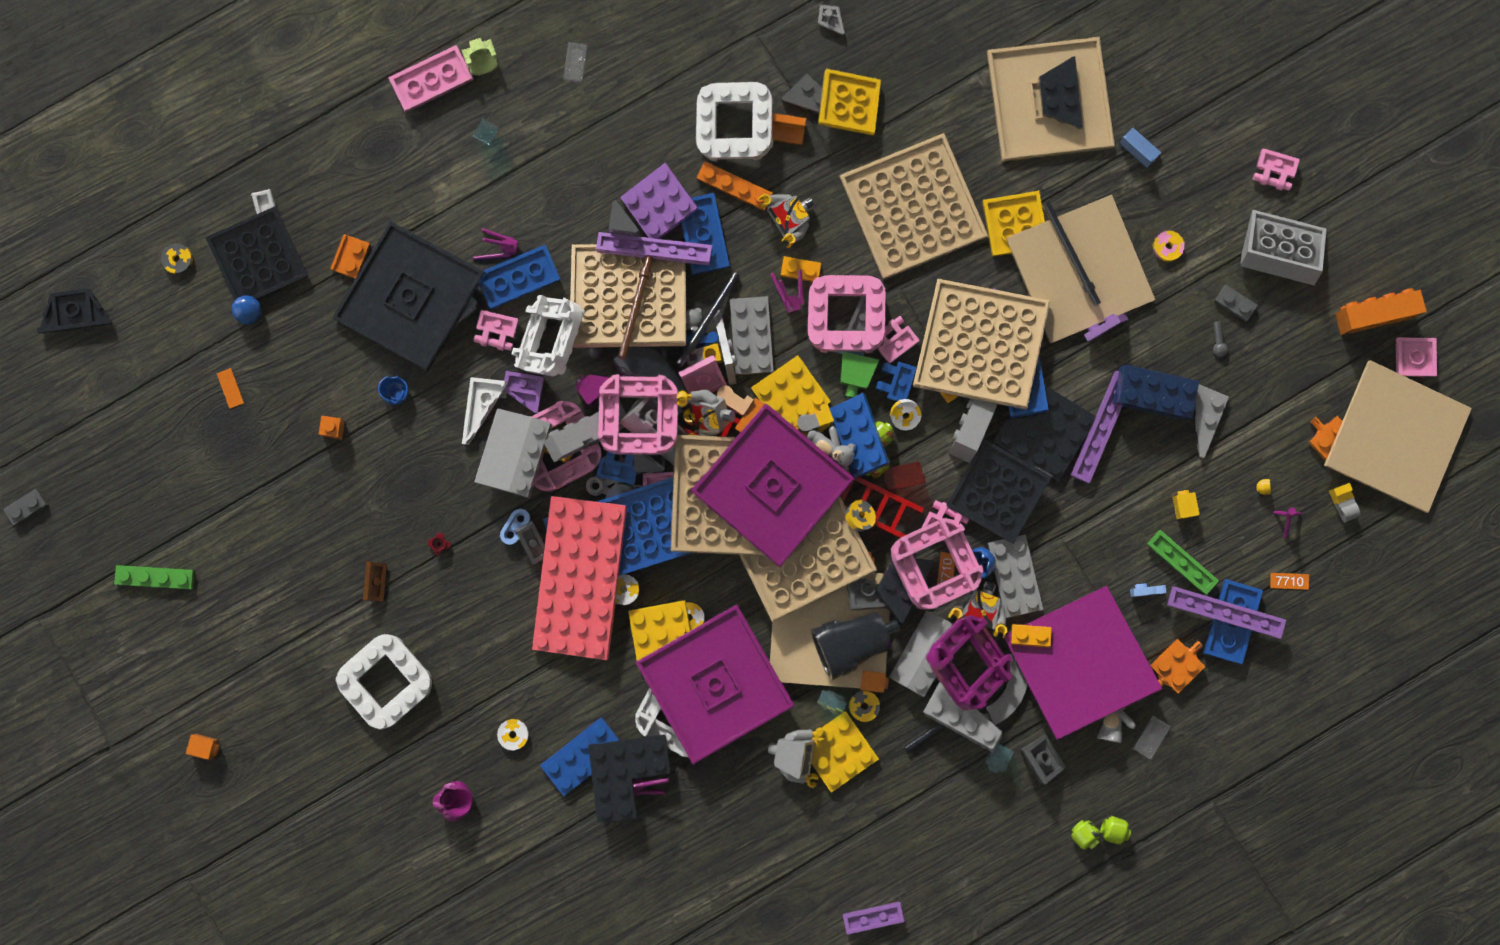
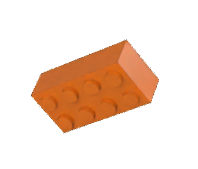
M1410 288L1396 295L1395 293H1389L1378 299L1372 297L1365 299L1364 302L1359 304L1355 301L1340 307L1341 310L1335 313L1340 334L1345 335L1401 322L1424 314L1427 311L1421 290L1414 291L1413 288Z

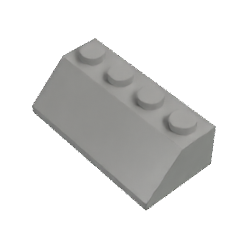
M926 610L889 678L924 697L936 677L926 660V655L929 653L931 646L953 624Z

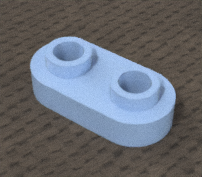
M517 509L511 514L500 532L501 540L504 543L513 545L519 541L514 530L530 522L531 518L526 510ZM522 515L524 516V521L520 523L518 522V517ZM509 532L514 533V537L512 539H509L507 537V534Z

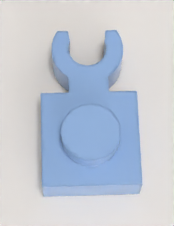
M1147 583L1136 584L1134 589H1130L1131 597L1166 593V585L1147 587Z

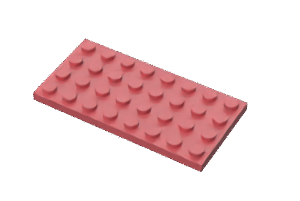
M551 496L532 650L602 660L609 659L627 506Z

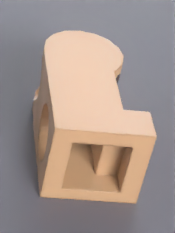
M722 386L717 391V396L725 399L726 406L742 417L754 401L748 395L745 399L739 397L729 386Z

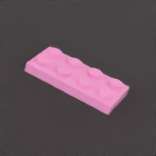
M457 45L389 77L405 112L411 111L474 80Z

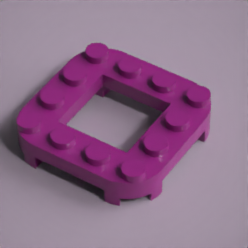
M971 615L957 620L931 646L929 653L926 655V660L932 671L962 711L983 708L987 705L985 702L1004 682L1010 681L1012 678L1010 662L1013 660L1010 654L1004 655L985 628L988 622L984 618ZM968 639L988 666V669L970 688L951 662L954 658L953 654Z

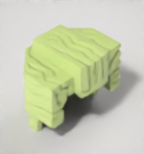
M481 38L469 41L470 48L462 50L465 63L471 75H482L498 67L497 56L491 39L483 42Z

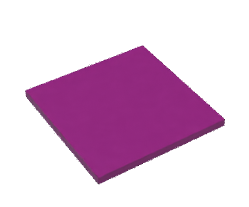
M765 403L690 492L780 568L855 478Z
M1107 586L1026 624L1028 626L1051 627L1050 648L1011 645L1012 631L1007 633L1004 638L1056 740L1162 690L1159 681Z
M738 605L731 607L635 662L692 764L697 763L795 706Z

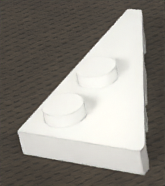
M470 378L462 444L469 445L508 382Z

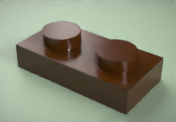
M366 562L363 600L383 602L387 563Z

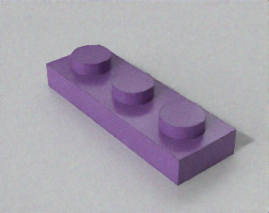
M900 901L842 914L847 934L904 922Z

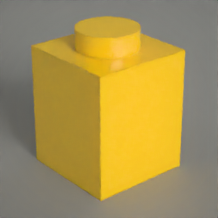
M1189 490L1179 491L1177 496L1172 497L1176 519L1200 515L1195 492L1189 493Z

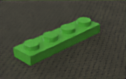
M1158 530L1146 544L1204 595H1207L1218 583L1219 580L1163 531Z
M116 565L114 584L193 589L195 570Z

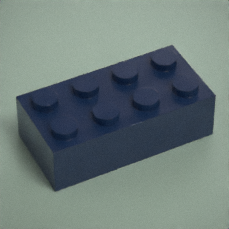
M1127 364L1119 367L1113 405L1184 421L1193 418L1199 381Z

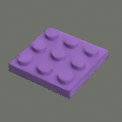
M666 163L620 197L646 235L654 239L662 238L699 209Z

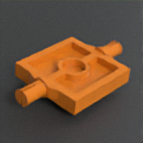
M1338 416L1325 425L1317 417L1310 421L1318 431L1308 443L1325 461L1342 424V420Z
M1176 639L1150 665L1151 669L1157 674L1161 687L1167 685L1178 694L1205 668L1196 656V653L1203 647L1199 641L1191 648H1188Z

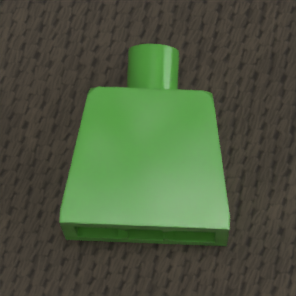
M843 351L840 384L848 386L846 397L853 398L857 396L859 389L867 390L879 360Z

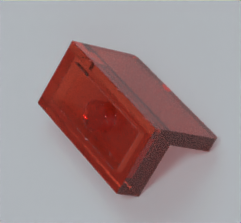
M920 462L890 467L883 473L887 491L926 483Z

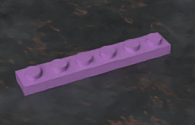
M599 232L596 252L640 258L651 256L657 260L709 266L712 245Z
M1118 371L1114 372L1095 421L1071 473L1072 477L1085 483H1090L1122 408V406L1112 404L1119 374Z
M1174 586L1171 589L1167 604L1174 608L1281 639L1286 623L1285 619Z

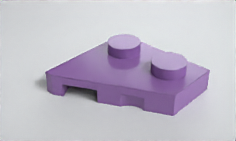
M1125 313L1117 316L1112 314L1104 319L1105 323L1099 326L1097 323L1089 327V332L1085 334L1087 341H1091L1110 331L1120 323L1128 321L1127 315Z
M506 371L504 381L508 383L504 391L537 414L539 412L544 377Z

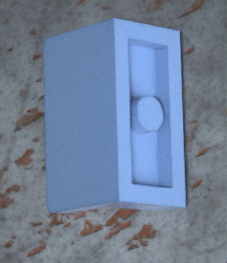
M1134 128L1119 142L1147 168L1161 153Z

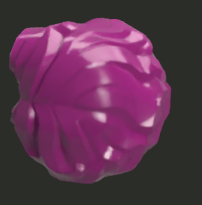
M460 781L445 784L433 799L434 808L438 810L444 819L451 822L460 821L470 812L473 804L471 790L467 784Z

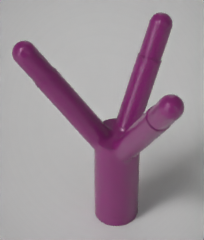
M1290 508L1287 512H1273L1276 515H1282L1287 518L1284 532L1285 539L1288 537L1291 519L1302 514L1301 512H1296L1295 508Z

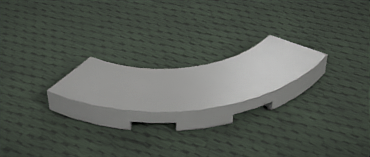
M1010 654L1013 660L1010 662L1012 678L1007 682V686L1001 696L994 703L986 707L993 725L1002 722L1014 712L1027 688V682L1012 654Z

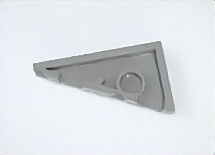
M718 310L714 320L729 385L737 384L733 367L737 366L735 355L730 354V351L733 350L731 339L727 340L721 311Z
M1199 385L1194 409L1198 436L1197 448L1199 457L1203 459L1229 396Z

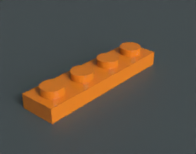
M705 161L696 178L698 181L763 211L766 210L767 206L761 208L764 201L758 200V198L763 194L773 195L772 192Z

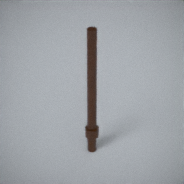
M651 256L645 257L643 268L640 269L638 275L640 279L618 358L623 360L627 356L646 282L650 279V268L653 260Z

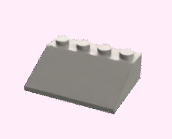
M1252 210L1240 266L1315 285L1323 271L1326 229Z
M497 409L474 482L530 499L546 449L544 441L549 438L548 434L551 432L553 425L540 419Z

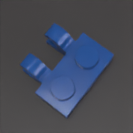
M898 362L896 367L884 363L881 372L894 376L891 385L878 381L875 390L888 393L886 399L898 402L899 400L907 399L917 367Z
M607 452L606 459L600 458L596 477L632 485L635 484L637 472H634V454H627L625 463L614 461L616 454Z

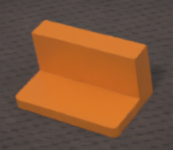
M773 113L772 140L802 145L806 118Z

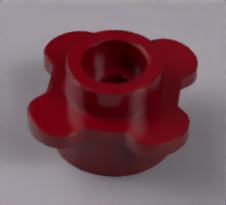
M437 533L427 543L434 550V554L438 556L442 554V551L449 549L451 546L450 542L444 538L443 533Z

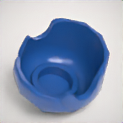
M244 295L238 297L232 304V314L241 324L250 325L257 322L261 317V305L254 297Z
M386 376L379 382L378 392L385 403L398 405L408 398L409 388L407 383L400 377Z
M984 547L974 548L972 550L979 566L982 565L983 568L982 578H987L996 568V559L988 549Z

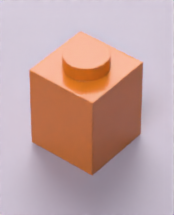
M321 416L318 435L342 440L345 421L341 418Z
M862 671L860 690L884 693V686L885 689H888L889 678H886V673Z
M191 734L186 754L208 760L213 759L219 751L218 740L199 734Z

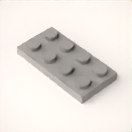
M768 296L730 299L733 348L737 363L735 375L773 373Z
M1026 534L1018 536L1014 544L1005 539L987 543L989 551L996 559L994 574L1006 618L1043 610Z

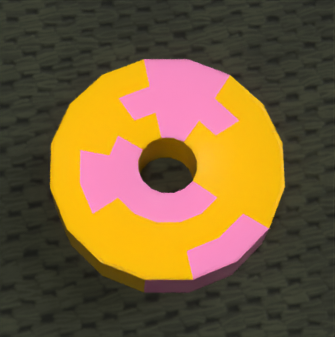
M1165 231L1160 233L1154 240L1153 251L1160 260L1172 262L1182 255L1184 241L1178 233ZM1167 243L1172 246L1171 249L1166 248Z

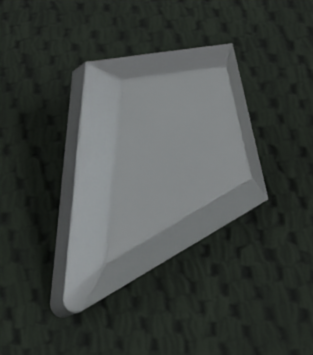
M820 5L818 25L844 35L839 7Z

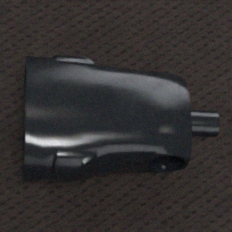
M665 346L630 347L625 360L617 356L610 362L620 377H658V375H663L674 383L677 393L680 391L687 392L669 361V351ZM678 406L679 415L684 411L681 406Z
M874 612L848 621L840 622L833 620L824 623L822 626L811 629V635L828 678L832 681L840 676H846L851 672H855L859 665L871 657L892 649L893 646L889 635L900 631L897 620L884 624L879 612Z

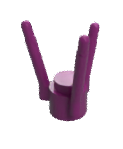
M483 228L482 232L503 239L498 241L483 238V241L501 245V251L504 253L474 256L473 260L511 258V255H516L518 240Z
M798 270V298L796 295L788 296L782 280H779L778 283L774 273H771L770 275L782 298L787 313L802 309L801 304L804 303L802 270Z
M634 778L632 782L635 796L663 795L665 791L644 790L645 786L666 783L669 779L644 782L643 778Z

